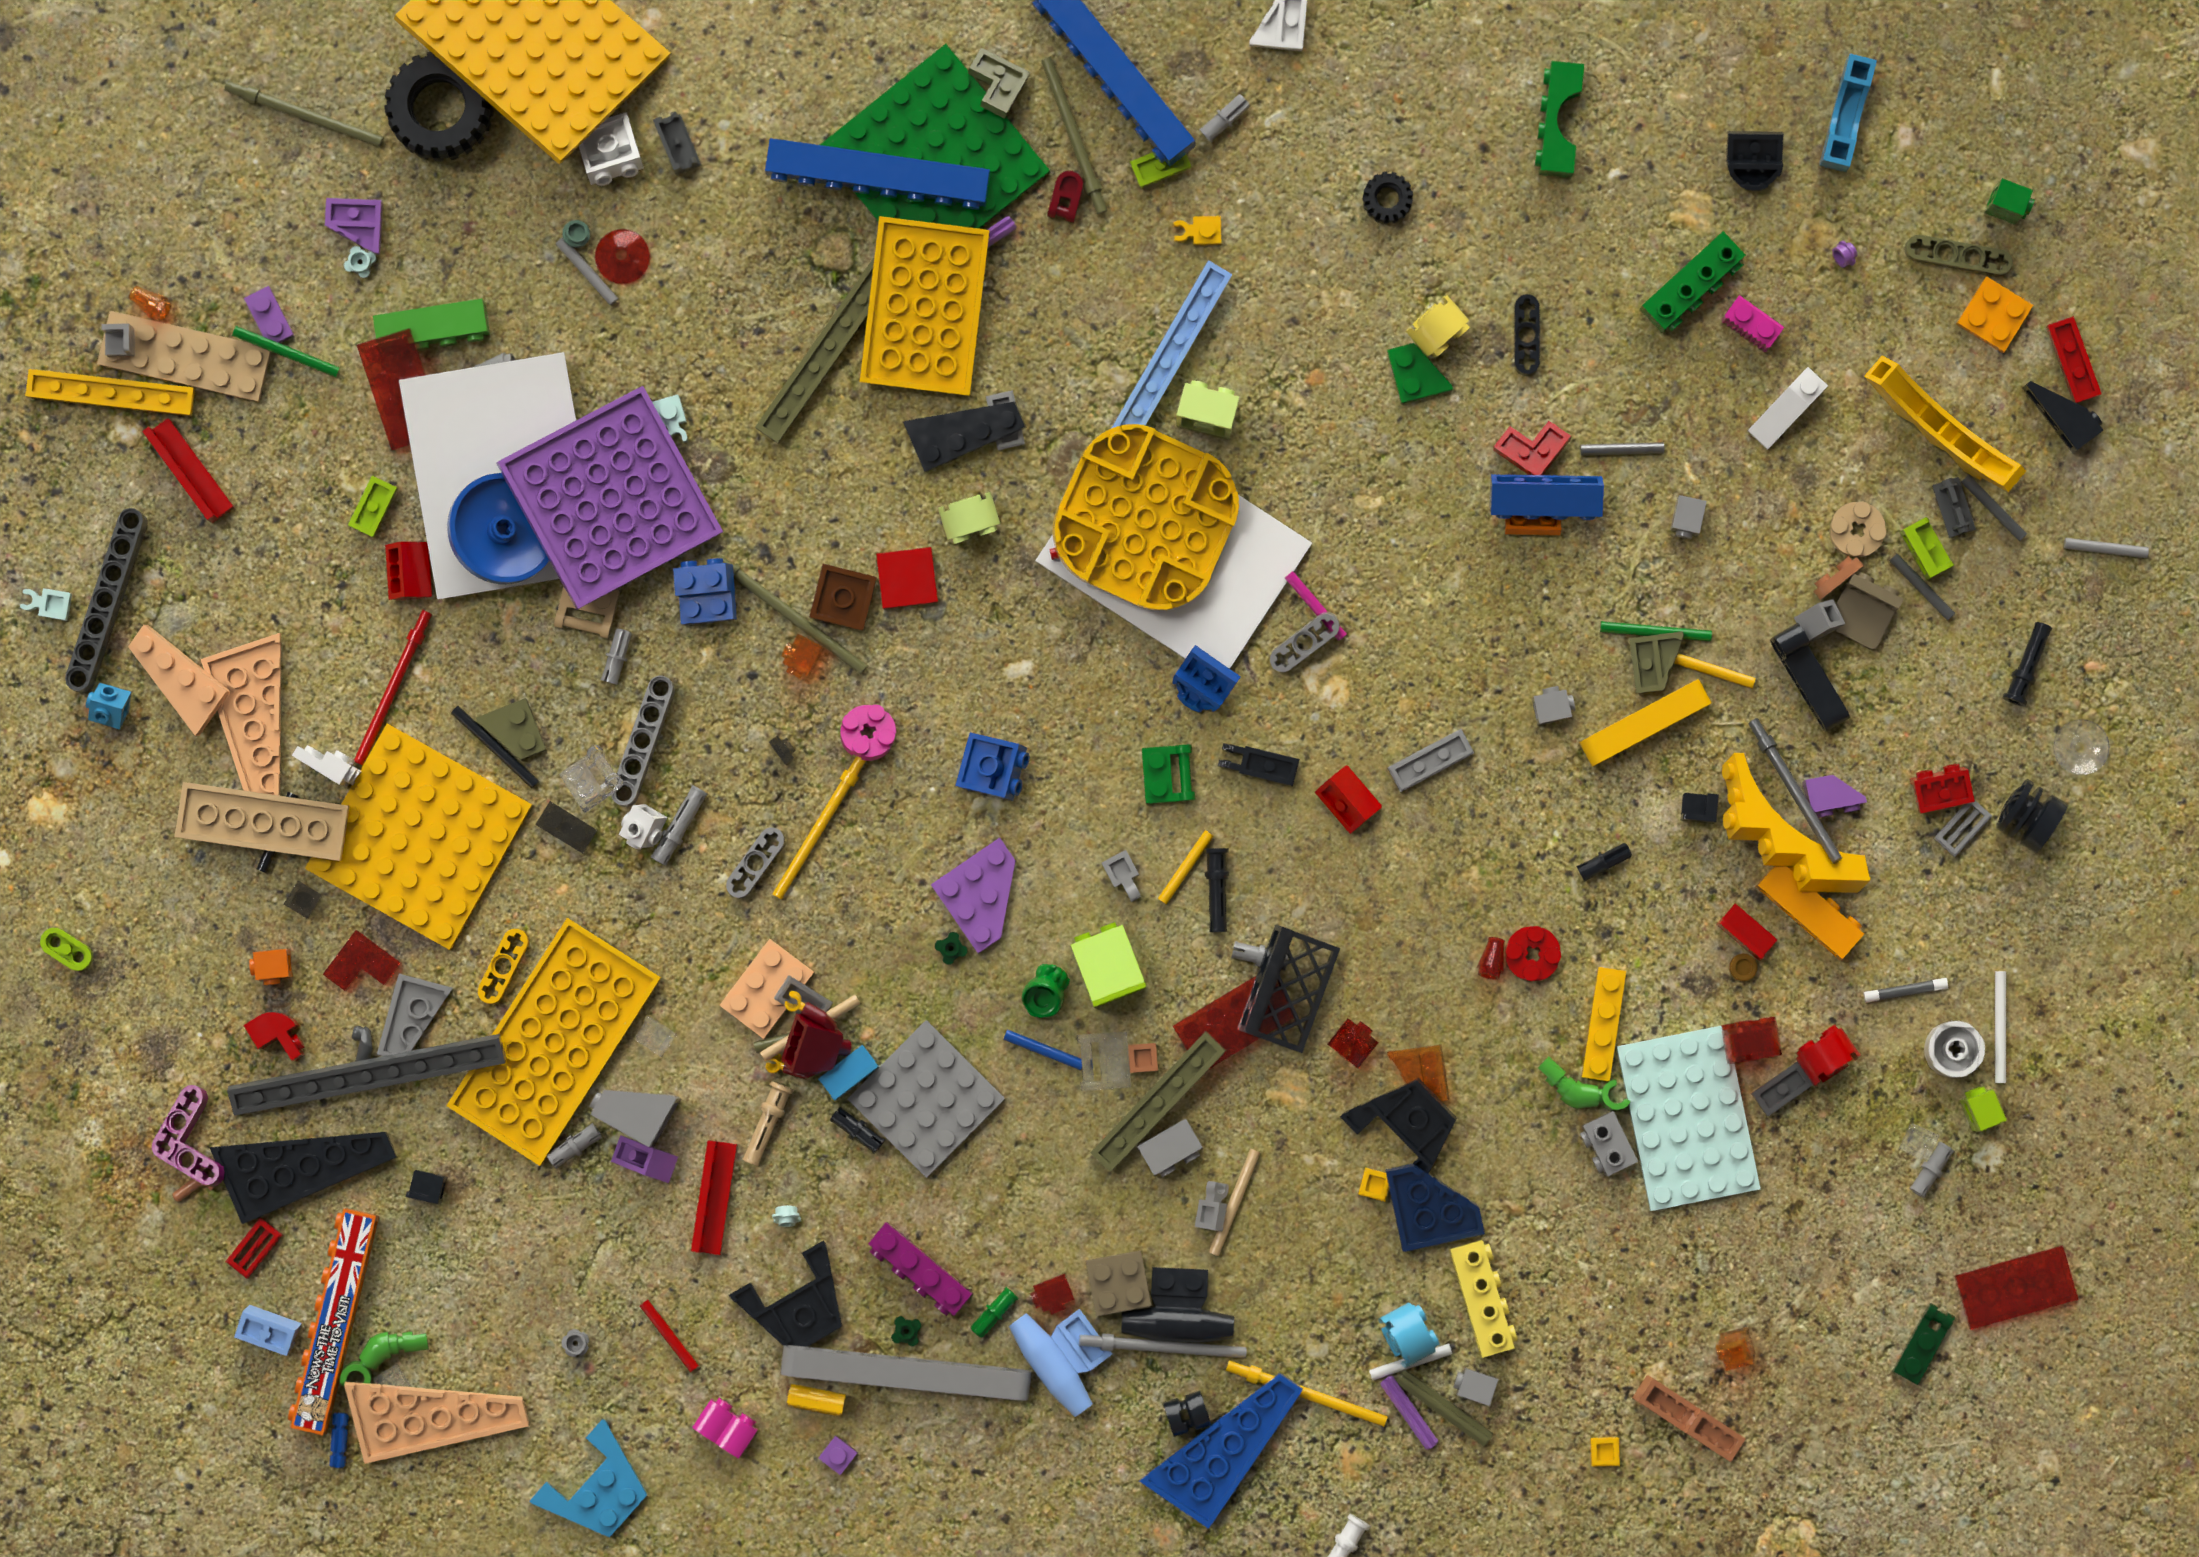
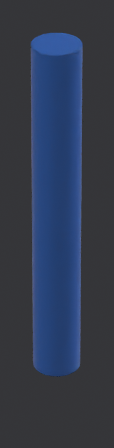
M1008 1029L1003 1039L1078 1070L1082 1069L1085 1062L1081 1058Z

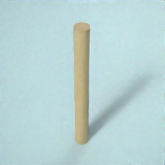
M853 995L826 1013L835 1020L860 1005V1002ZM789 1035L759 1052L764 1062L784 1051Z
M1251 1148L1249 1150L1226 1207L1223 1231L1216 1232L1209 1250L1211 1254L1220 1255L1259 1158L1260 1152Z

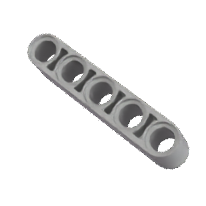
M655 676L648 684L612 786V799L622 807L632 806L639 797L675 694L674 684L665 676ZM659 682H666L669 686V690L664 696H657L654 692V688ZM650 708H657L660 713L658 720L652 723L647 722L645 719L646 711ZM641 734H647L650 737V744L644 749L636 746V739ZM633 760H638L641 763V770L636 775H630L627 772V765ZM627 786L631 788L632 796L628 801H620L617 794L621 787Z

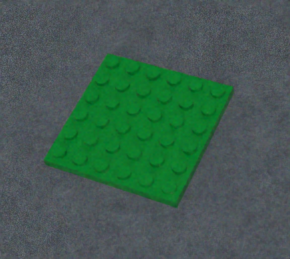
M946 43L820 144L822 146L990 169L986 207L979 206L978 210L962 207L963 203L952 202L951 206L936 204L935 199L924 198V202L908 200L907 195L897 194V198H888L881 196L879 191L870 190L869 194L854 192L877 222L879 221V216L981 229L1050 173L1049 168L1007 117L1004 119L980 106L986 94L985 90L972 75L968 74L967 68Z

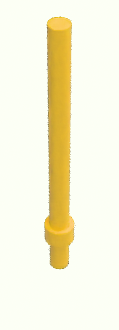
M856 756L849 769L844 770L839 778L841 779L840 784L772 893L774 896L782 900L851 786H855L859 779L857 775L866 760H861V757Z
M1230 1360L1225 1370L1245 1377L1246 1381L1257 1384V1382L1266 1384L1275 1377L1261 1372L1262 1369L1253 1365L1247 1367ZM1299 1385L1303 1388V1391L1298 1397L1371 1423L1385 1426L1388 1416Z

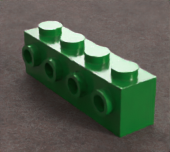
M1722 231L1641 306L1640 311L1661 333L1667 329L1672 332L1683 322L1680 317L1687 310L1692 314L1703 304L1700 298L1708 291L1711 295L1714 294L1724 284L1721 281L1728 273L1733 276L1744 266L1741 261L1746 254Z

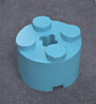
M1409 1302L1378 1319L1379 1323H1385V1327L1381 1329L1395 1357L1399 1355L1403 1357L1404 1361L1400 1364L1404 1368L1433 1354L1436 1351L1435 1347L1440 1345L1433 1330L1428 1331L1423 1322L1427 1318L1422 1308Z

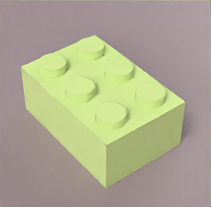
M1192 380L1191 384L1185 383L1177 412L1176 426L1230 439L1239 403V396L1234 395L1235 391L1219 387L1218 391L1208 389V384Z

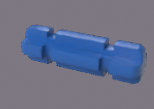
M346 1413L333 1414L332 1425H334L331 1433L330 1448L332 1455L330 1456L329 1463L332 1468L345 1467L346 1456H344V1452H346L348 1434L346 1426L349 1419Z

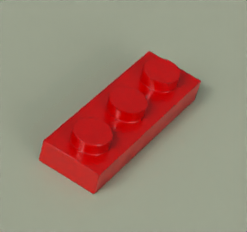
M2074 316L2047 325L2046 329L2073 402L2080 403L2100 396L2102 393Z

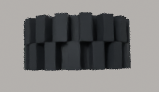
M1386 171L1380 175L1376 174L1367 182L1364 189L1363 207L1367 210V215L1370 218L1373 217L1374 221L1378 223L1379 221L1384 222V224H1389V222L1397 223L1398 220L1406 217V214L1411 209L1413 202L1411 185L1405 181V177L1402 175L1398 176L1395 172L1391 174ZM1392 188L1397 192L1399 200L1394 207L1384 208L1378 203L1377 194L1381 189Z

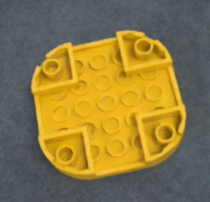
M1139 424L1117 426L1097 436L1082 453L1054 517V546L1059 559L1066 569L1083 582L1144 609H1173L1193 600L1209 583L1214 567L1237 520L1239 510L1238 491H1236L1228 469L1209 453L1199 451L1149 426Z

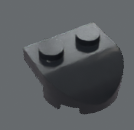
M1727 131L1726 165L1730 176L1740 187L1746 190L1759 191L1768 188L1777 177H1780L1783 170V132Z

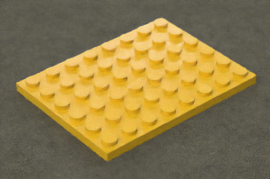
M410 0L394 17L397 23L559 165L670 57V52L611 0Z

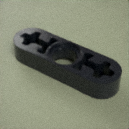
M1525 294L1520 296L1514 305V367L1519 374L1529 376L1537 371L1540 364V305L1536 297ZM1526 300L1529 301V305L1535 308L1529 313V320L1535 319V324L1531 322L1518 323V319L1524 320V310L1519 309V306H1522ZM1527 327L1534 331L1535 338L1533 341L1525 343L1520 340L1519 331L1522 328ZM1518 346L1522 348L1535 347V351H1529V359L1535 363L1530 366L1529 370H1525L1524 365L1519 364V361L1524 359V350L1519 351Z

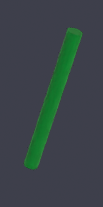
M235 326L233 331V337L335 378L340 369L338 366L241 327Z
M1601 621L1600 632L1651 636L1683 631V639L1710 642L1712 639V630Z

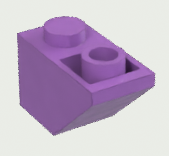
M1834 775L1808 779L1802 782L1805 797L1818 818L1833 815V810L1843 808L1844 813L1861 810L1860 804L1867 802L1864 795Z

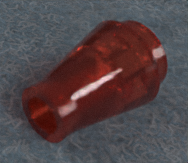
M1497 937L1488 938L1487 945L1477 964L1479 976L1492 980L1500 979V975L1504 973L1505 940Z

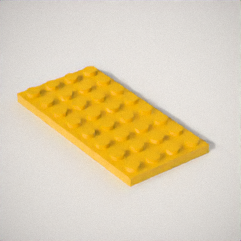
M566 918L492 1034H500L506 1063L469 1070L446 1106L541 1166L661 980V977L571 919Z

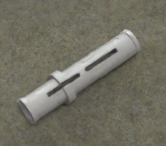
M692 785L667 830L662 832L663 837L651 855L652 859L664 866L667 865L676 847L682 844V837L708 795L706 792Z

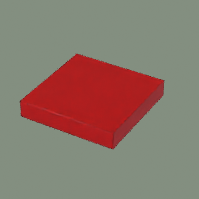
M931 547L876 554L883 609L938 603Z

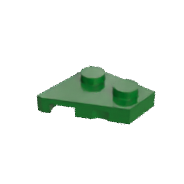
M1415 343L1387 350L1401 404L1453 391L1450 382Z

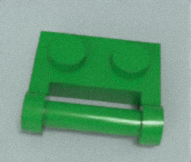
M1191 744L1142 748L1146 804L1196 800L1191 782L1189 755L1192 753ZM1170 755H1178L1180 793H1173Z

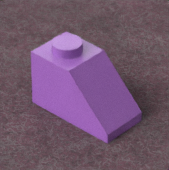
M620 1135L611 1162L645 1176L669 1183L678 1156L654 1147H648L641 1142Z

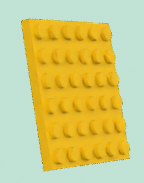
M386 724L362 766L361 774L357 776L354 785L351 786L341 805L350 806L342 861L311 857L305 869L451 950L533 805L395 727Z

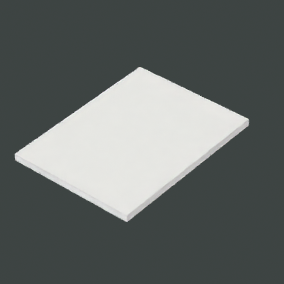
M564 352L399 380L437 599L559 579L550 561L533 577L515 584H494L477 578L466 570L454 555L448 539L447 521L454 500L468 484L482 476L501 473L496 464L497 461L576 421Z
M1238 495L1239 510L1237 520L1218 558L1209 583L1190 602L1168 610H1149L1138 607L1078 579L1066 569L1060 559H1051L1050 549L1055 548L1053 534L1035 562L1184 659H1186L1192 648L1196 645L1230 669L1287 583L1285 577L1291 571H1295L1312 545V542Z

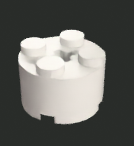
M1951 1021L1942 1023L1931 1030L1925 1041L1924 1054L1929 1067L1939 1075L1950 1078L1963 1077L1975 1071L1982 1063L1985 1054V1044L1981 1035L1973 1026L1962 1021ZM1955 1042L1956 1047L1960 1048V1053H1955L1953 1057V1053L1948 1048Z

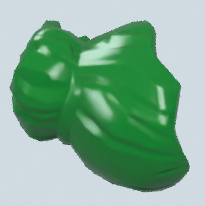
M1052 964L1038 966L1036 977L1031 979L1023 989L1022 1002L1031 1016L1037 1018L1051 1017L1056 1015L1061 1009L1064 1002V990L1067 989L1070 983L1067 973L1062 968Z

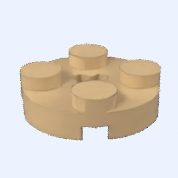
M1864 501L1845 504L1832 517L1829 530L1831 542L1844 555L1866 557L1875 552L1883 542L1886 535L1884 518L1874 506ZM1856 522V524L1864 526L1862 530L1864 535L1862 537L1858 534L1854 536L1851 534L1850 531L1853 529L1852 523Z

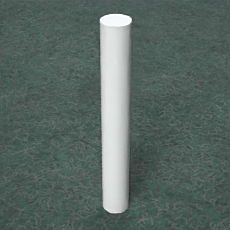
M1446 1344L1435 1348L1436 1351L1433 1354L1407 1368L1400 1364L1404 1361V1359L1371 1369L1369 1372L1372 1381L1451 1355L1450 1345Z

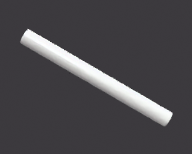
M1995 971V1083H2006V971Z

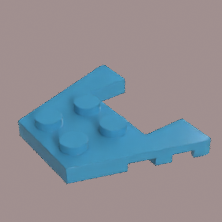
M602 1419L586 1439L601 1451L607 1459L570 1500H567L550 1483L546 1482L530 1499V1502L593 1531L611 1537L648 1494L623 1453L619 1442L614 1437L607 1421Z

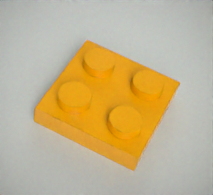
M1986 276L1956 325L2004 353L2032 309L2033 304Z

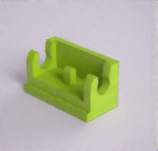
M1927 517L1899 532L1926 581L1954 566Z

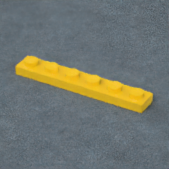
M29 369L25 396L27 398L192 416L195 388Z

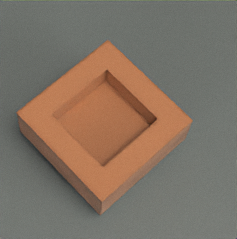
M1156 1043L1128 1045L1130 1073L1158 1071Z

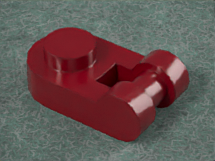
M1067 170L1057 177L1047 217L1056 218L1058 216L1066 218L1067 222H1075L1083 191V181L1078 173ZM1060 198L1071 200L1069 208L1059 206Z

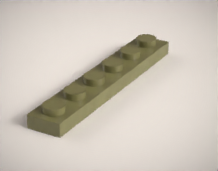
M1206 1031L1090 1153L1111 1172L1226 1050Z

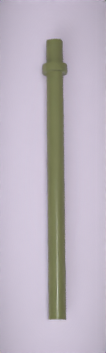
M723 556L720 557L723 558V563L732 564ZM737 563L733 564L735 580L859 674L864 672L867 668L865 663L740 570V565Z

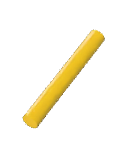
M1679 653L1674 663L1749 688H1753L1756 679Z
M1205 830L1158 897L1161 902L1166 905L1204 852V849L1214 836Z

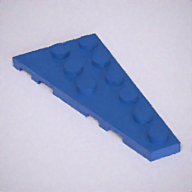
M1279 1373L1146 1474L1139 1482L1209 1529L1303 1391V1388Z

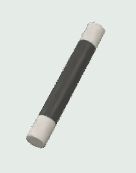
M1947 978L1867 991L1863 992L1864 1001L1869 1003L1948 989Z

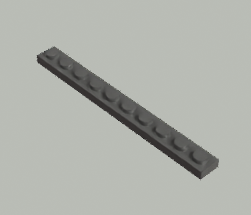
M496 1034L228 1086L227 1093L235 1116L506 1063V1055L501 1036Z

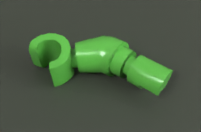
M1550 1056L1538 1067L1548 1077L1545 1081L1552 1087L1555 1085L1558 1088L1557 1092L1562 1096L1561 1100L1572 1108L1597 1107L1601 1103L1608 1111L1617 1112L1627 1107L1631 1100L1625 1098L1621 1103L1617 1104L1609 1099L1608 1092L1610 1088L1617 1086V1080L1608 1082L1602 1089H1598L1597 1085L1583 1084L1579 1080L1576 1082L1572 1077L1567 1078L1564 1075L1566 1072Z
M412 1331L404 1332L399 1337L397 1334L389 1335V1332L374 1335L368 1340L359 1356L360 1361L349 1362L344 1367L340 1376L342 1387L345 1382H349L348 1374L352 1371L361 1372L365 1378L364 1383L370 1384L372 1381L371 1369H377L387 1358H392V1355L400 1354V1350H404L405 1353L429 1350L426 1333L413 1335Z

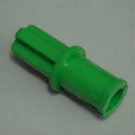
M1005 1287L991 1305H986L987 1309L971 1325V1330L978 1337H984L999 1319L1001 1321L1004 1319L1002 1316L1019 1298Z

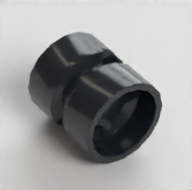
M1200 1391L1185 1395L1183 1401L1175 1398L1163 1402L1174 1437L1189 1433L1191 1427L1198 1430L1211 1426ZM1187 1408L1190 1419L1182 1421L1179 1411Z

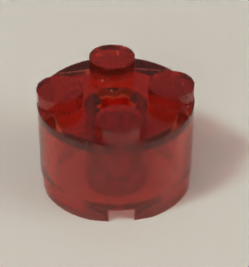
M1775 1016L1721 1025L1727 1064L1782 1056Z

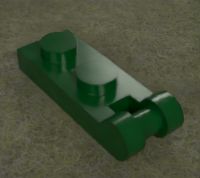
M1929 1303L1892 1370L1916 1385L1921 1381L1955 1319L1954 1315L1948 1312L1944 1314L1937 1310L1938 1306ZM1931 1320L1940 1324L1936 1331L1928 1327Z

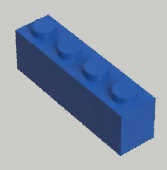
M1491 474L1490 512L1491 515H1496L1497 518L1508 519L1515 515L1523 516L1527 519H1538L1540 516H1551L1553 519L1563 520L1567 519L1568 516H1574L1583 520H1594L1596 517H1603L1604 483L1602 476Z

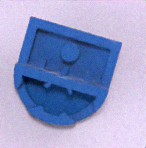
M1195 645L1175 673L1173 684H1176L1179 691L1178 699L1186 707L1196 712H1201L1203 709H1211L1214 712L1222 705L1241 676Z

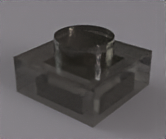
M777 735L769 741L786 766L795 761L792 754L796 750L787 738L781 740Z
M297 881L284 905L309 919L323 895L304 883Z

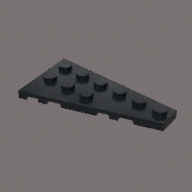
M387 1132L209 1147L214 1160L223 1166L225 1175L223 1181L241 1224L248 1223L397 1158Z

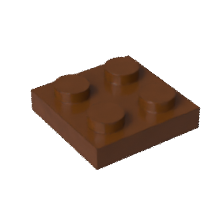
M823 564L809 618L864 631L877 577Z

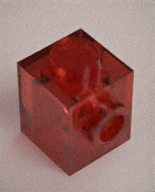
M1065 1273L1033 1285L1035 1291L1030 1293L1036 1309L1041 1307L1043 1312L1049 1310L1051 1315L1065 1310V1303L1075 1300Z

